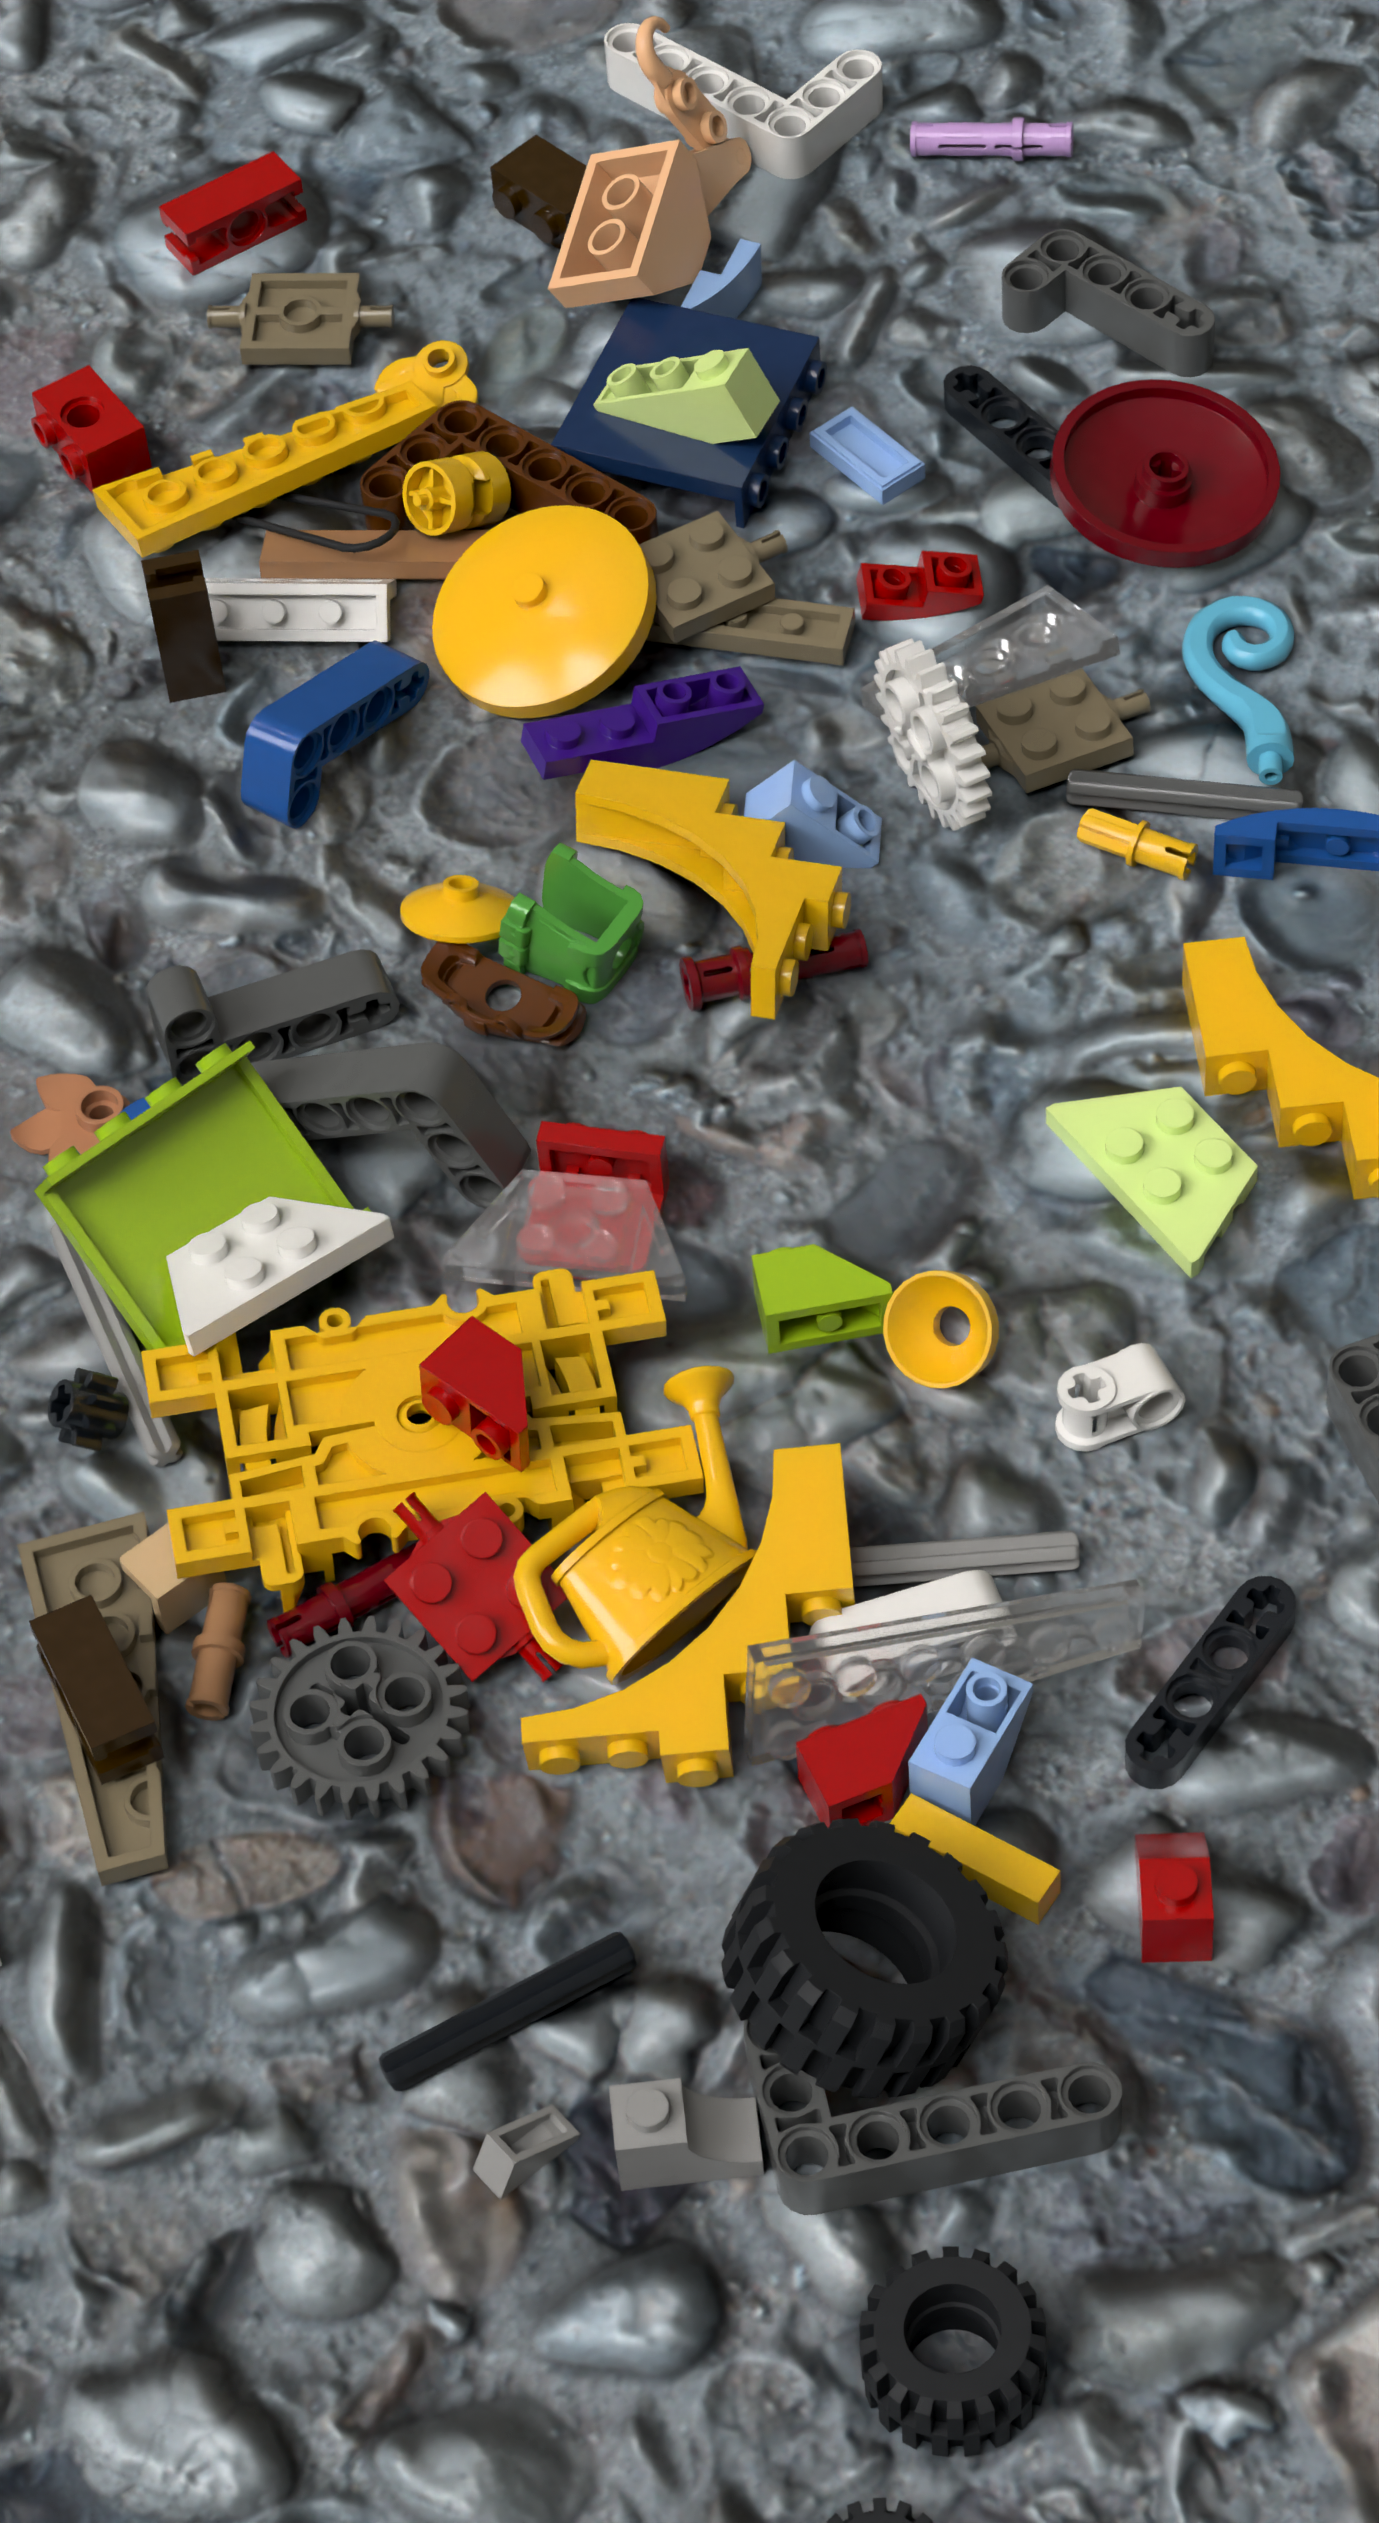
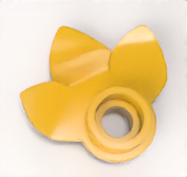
M447 340L432 342L422 348L417 356L406 357L392 362L380 373L374 386L375 392L378 393L412 381L437 405V410L449 402L458 400L478 403L477 388L467 377L469 360L466 352L457 343ZM447 362L443 367L434 368L438 363Z

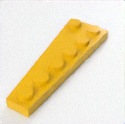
M410 381L339 405L332 410L322 411L295 420L292 432L280 436L275 434L264 435L263 432H259L242 438L244 446L239 450L214 457L212 450L209 449L191 455V466L162 475L159 467H155L99 486L92 490L100 512L136 552L144 558L153 553L164 552L175 543L201 531L215 529L224 521L252 508L264 507L275 498L301 486L315 484L323 476L343 467L366 461L373 454L401 442L437 411V405Z

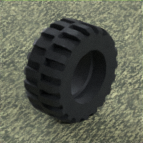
M858 1818L832 1820L829 1827L826 1826L825 1822L814 1823L798 1829L795 1835L784 1837L772 1847L767 1858L761 1862L732 1914V1918L725 1929L721 1945L725 1955L721 1962L723 1979L727 1989H734L730 2000L740 2021L749 2020L753 2028L750 2033L764 2051L771 2047L782 2057L780 2065L796 2076L801 2070L817 2078L815 2086L832 2092L838 2091L840 2087L852 2089V2097L878 2098L883 2090H886L889 2098L914 2094L919 2087H932L946 2078L951 2068L958 2066L999 2002L1005 1988L1004 1975L1008 1970V1951L1005 1942H1001L1004 1932L996 1910H987L988 1896L976 1879L969 1882L961 1873L963 1865L947 1852L944 1856H941L928 1847L931 1842L930 1840L914 1832L909 1837L895 1832V1825L873 1821L869 1826H860ZM822 1932L846 1934L875 1947L897 1967L907 1984L879 1980L854 1968L836 1953Z

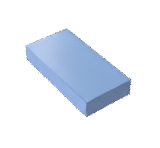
M853 406L809 433L810 447L882 505L926 478L925 464Z

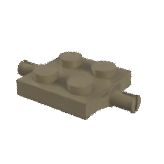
M252 273L249 292L242 300L240 306L208 305L207 323L209 329H241L240 354L242 365H351L354 341L362 328H394L395 312L393 304L361 305L362 286L360 273Z
M715 511L639 544L650 562L656 582L657 598L653 621L663 628L673 643H677L774 600L775 583L760 563L787 553L788 547L784 536L780 535L779 530H775L773 533L749 543L737 536L719 511Z
M1081 668L976 705L977 724L989 740L988 744L982 745L986 755L982 756L981 760L987 769L998 766L1012 774L1023 790L1029 793L1068 779L1069 773L1073 769L1094 770L1134 755L1133 737L1121 721L1149 713L1151 711L1149 698L1142 688L1115 699L1107 698V696L1099 692Z

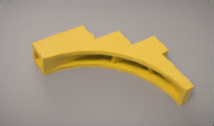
M590 760L575 792L576 842L619 850L662 865L694 882L722 904L744 931L753 952L751 963V1016L775 1020L784 996L793 997L799 974L798 961H807L811 949L828 951L836 929H845L851 909V894L849 892H842V867L794 860V849L785 847V822L738 816V805L730 803V779Z
M1245 936L1183 943L1182 985L1204 1096L1240 1095L1249 1091L1267 1090L1279 1148L1298 1145L1316 1146L1326 1142L1341 1141L1354 1200L1379 1198V1078L1344 1062L1308 1037L1277 1005L1258 975Z
M840 1443L774 1449L772 1499L761 1543L734 1595L710 1626L677 1656L627 1688L572 1709L521 1718L522 1746L529 1771L541 1770L547 1774L562 1775L575 1772L580 1766L609 1763L613 1767L627 1769L642 1766L650 1759H661L666 1783L678 1782L686 1787H705L714 1784L719 1778L734 1777L728 1702L741 1701L749 1706H766L776 1703L782 1697L796 1696L790 1623L804 1622L807 1625L813 1626L817 1620L842 1615V1608L855 1605Z

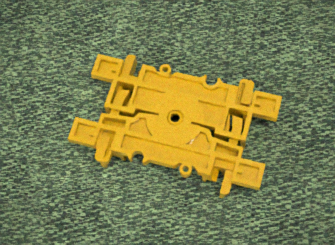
M566 1269L547 1270L539 1272L533 1277V1289L493 1295L484 1289H477V1307L467 1313L453 1311L448 1306L447 1295L441 1294L429 1306L366 1315L356 1327L351 1326V1317L344 1309L330 1308L321 1313L319 1317L318 1333L305 1326L270 1331L269 1351L258 1363L259 1371L243 1373L236 1332L194 1357L188 1353L186 1344L141 1351L151 1418L217 1408L231 1499L167 1509L177 1579L260 1566L264 1587L270 1591H280L284 1613L296 1607L305 1585V1573L323 1571L325 1582L335 1581L332 1554L345 1552L356 1559H361L363 1556L361 1541L367 1535L372 1533L387 1535L392 1541V1551L394 1553L400 1552L408 1541L419 1540L401 1518L393 1512V1509L402 1502L414 1517L421 1521V1518L405 1501L413 1492L416 1493V1496L439 1522L460 1514L486 1492L521 1533L524 1529V1512L539 1520L547 1519L550 1531L583 1506L585 1500L589 1501L593 1496L615 1488L638 1486L660 1489L667 1494V1499L704 1493V1477L691 1425L626 1435L621 1412H618L617 1393L606 1346L666 1336V1318L654 1270L581 1281V1291L579 1292L575 1291L571 1272ZM471 1316L522 1349L530 1465L522 1472L501 1458L494 1460L486 1456L476 1446L471 1437L452 1424L443 1425L433 1417L424 1424H414L408 1420L410 1416L418 1413L430 1415L422 1404L419 1364ZM555 1369V1380L548 1370ZM277 1414L274 1426V1440L270 1441L272 1428L270 1415ZM319 1446L316 1453L312 1454L311 1447ZM270 1459H275L276 1463L271 1464ZM241 1464H243V1472H241Z

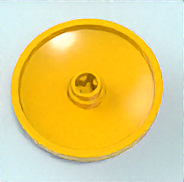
M557 505L542 507L516 515L498 524L477 539L462 554L447 575L436 600L432 622L433 643L438 661L460 693L470 702L490 713L511 718H538L573 709L594 698L613 684L631 665L642 649L651 629L656 610V582L652 567L644 551L627 528L614 518L597 510L581 506Z

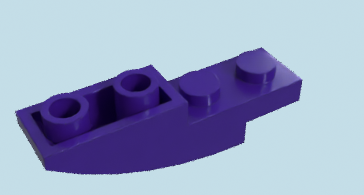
M741 666L636 685L634 686L631 704L524 723L521 743L543 780L583 773L586 771L590 760L658 769L685 759L736 732L763 713L764 703Z

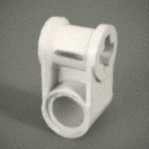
M1146 1343L1130 1345L1116 1354L1086 1365L1072 1367L1063 1373L1058 1380L1057 1397L1062 1409L1056 1417L1055 1431L1058 1439L1065 1446L1073 1450L1084 1452L1098 1450L1109 1443L1144 1430L1158 1429L1168 1424L1183 1409L1186 1401L1185 1396L1153 1346ZM1079 1384V1394L1075 1398V1386ZM1096 1419V1431L1093 1433V1420Z

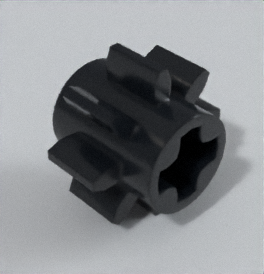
M77 1368L74 1381L63 1379L56 1384L48 1403V1419L52 1426L62 1428L58 1437L59 1442L89 1450L101 1451L103 1438L114 1440L120 1436L127 1423L129 1403L124 1393L115 1391L119 1381L117 1377Z

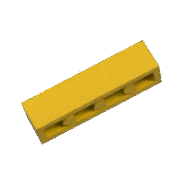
M912 1793L889 1823L895 1825V1832L909 1837L914 1832L930 1840L931 1842L928 1847L941 1856H944L947 1852L963 1865L961 1873L969 1882L976 1879L987 1893L989 1900L1039 1925L1061 1893V1870Z

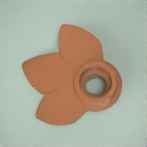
M50 1074L41 1076L36 1079V1085L46 1109L11 1129L10 1135L16 1144L29 1153L49 1154L48 1161H51L72 1146H75L81 1155L100 1142L94 1132L130 1105V1102L118 1090L109 1086H96L90 1078L84 1075Z

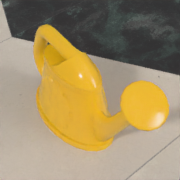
M710 1365L692 1367L669 1378L664 1384V1396L672 1403L683 1406L695 1424L706 1486L705 1504L697 1517L667 1499V1494L660 1489L638 1486L615 1488L593 1496L592 1499L532 1544L517 1561L514 1573L516 1595L530 1630L542 1650L559 1663L578 1669L605 1666L608 1681L611 1685H617L632 1677L668 1651L739 1588L757 1550H748L747 1538L719 1421L721 1399L734 1384V1375L729 1369ZM590 1534V1537L579 1545L551 1575L555 1585L561 1586L591 1640L582 1642L570 1638L557 1624L540 1578L546 1567Z

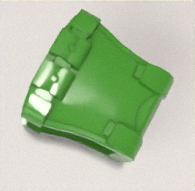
M560 842L550 853L545 864L542 890L543 907L520 892L516 895L506 915L501 920L499 933L501 938L499 939L498 954L504 957V966L522 974L529 972L563 985V988L574 992L580 1002L596 1004L613 990L636 959L638 946L644 933V921L641 920L644 903L641 894L634 888L626 885L623 889H620L605 880L577 859L578 851ZM577 931L596 937L598 940L595 942Z

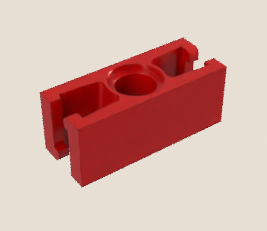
M272 151L160 205L159 211L163 224L166 227H170L176 233L171 232L164 235L166 248L194 276L307 221L306 208L295 198V196L303 193L301 178Z

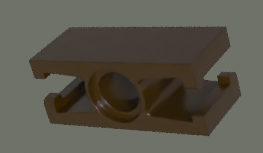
M199 549L141 560L170 703L227 692Z
M92 1595L30 1620L31 1631L38 1642L36 1648L39 1658L101 1785L165 1758L163 1749L154 1734L158 1732L155 1720Z

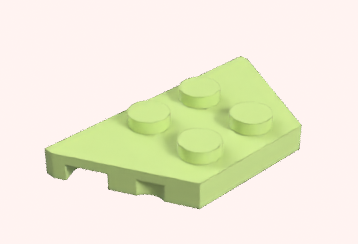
M1182 1087L1054 1103L1046 1107L1047 1126L1190 1278L1197 1276L1204 1267V1256L1217 1236L1222 1238L1233 1220V1210L1239 1204L1244 1203L1256 1184L1257 1164Z

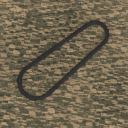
M286 493L275 499L381 517L390 520L391 528L377 539L365 543L346 544L243 514L231 518L243 524L338 551L353 553L369 551L382 546L398 533L400 527V520L396 514L385 509L294 493Z

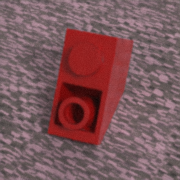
M471 1316L419 1364L422 1404L436 1421L443 1425L452 1424L471 1437L476 1446L486 1456L494 1460L501 1458L522 1472L530 1465L522 1349Z
M921 1693L903 1701L891 1700L884 1702L867 1715L839 1726L826 1725L820 1727L807 1738L795 1742L798 1779L820 1822H825L826 1826L829 1827L832 1820L858 1818L860 1826H869L873 1821L885 1822L894 1818L909 1785L908 1761L928 1730L927 1703Z

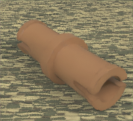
M225 1582L216 1583L213 1585V1588L210 1587L209 1601L202 1634L195 1637L192 1645L191 1654L192 1658L196 1660L189 1698H187L185 1704L186 1711L189 1714L210 1721L222 1720L229 1713L228 1704L235 1670L242 1666L245 1659L246 1648L241 1640L248 1605H250L252 1599L251 1593L246 1588Z

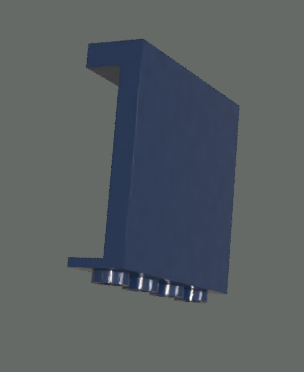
M632 298L551 445L599 471L734 501L736 527L745 528L754 508H761L765 503L769 489V479L774 469L781 470L784 466L788 454L789 440L793 432H800L803 429L810 399L813 394L819 395L823 390L827 375V364L820 360L819 337L643 298ZM749 348L780 400L757 438L710 444L598 412L593 405L607 385L608 376L622 365L629 363L642 365L661 362L669 357H678L680 359L705 355L713 350L725 352Z

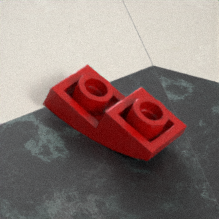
M922 550L917 567L861 563L856 577L862 620H909L945 615L982 604L984 597L977 554Z

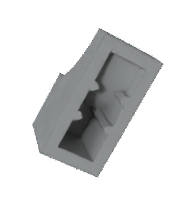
M681 2078L609 2086L615 2153L621 2191L764 2175L755 2097L720 2098L699 2094L684 2087L681 2084Z

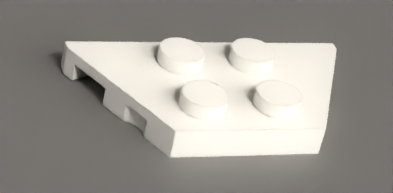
M269 1196L260 1202L247 1206L240 1214L211 1231L194 1237L188 1244L166 1256L188 1353L193 1357L392 1240L394 1234L390 1217L382 1213Z

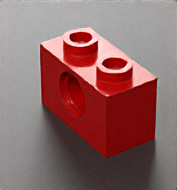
M90 365L31 393L36 416L31 419V424L37 439L44 448L52 447L58 453L61 464L72 480L79 478L92 494V490L99 486L152 468L144 426Z

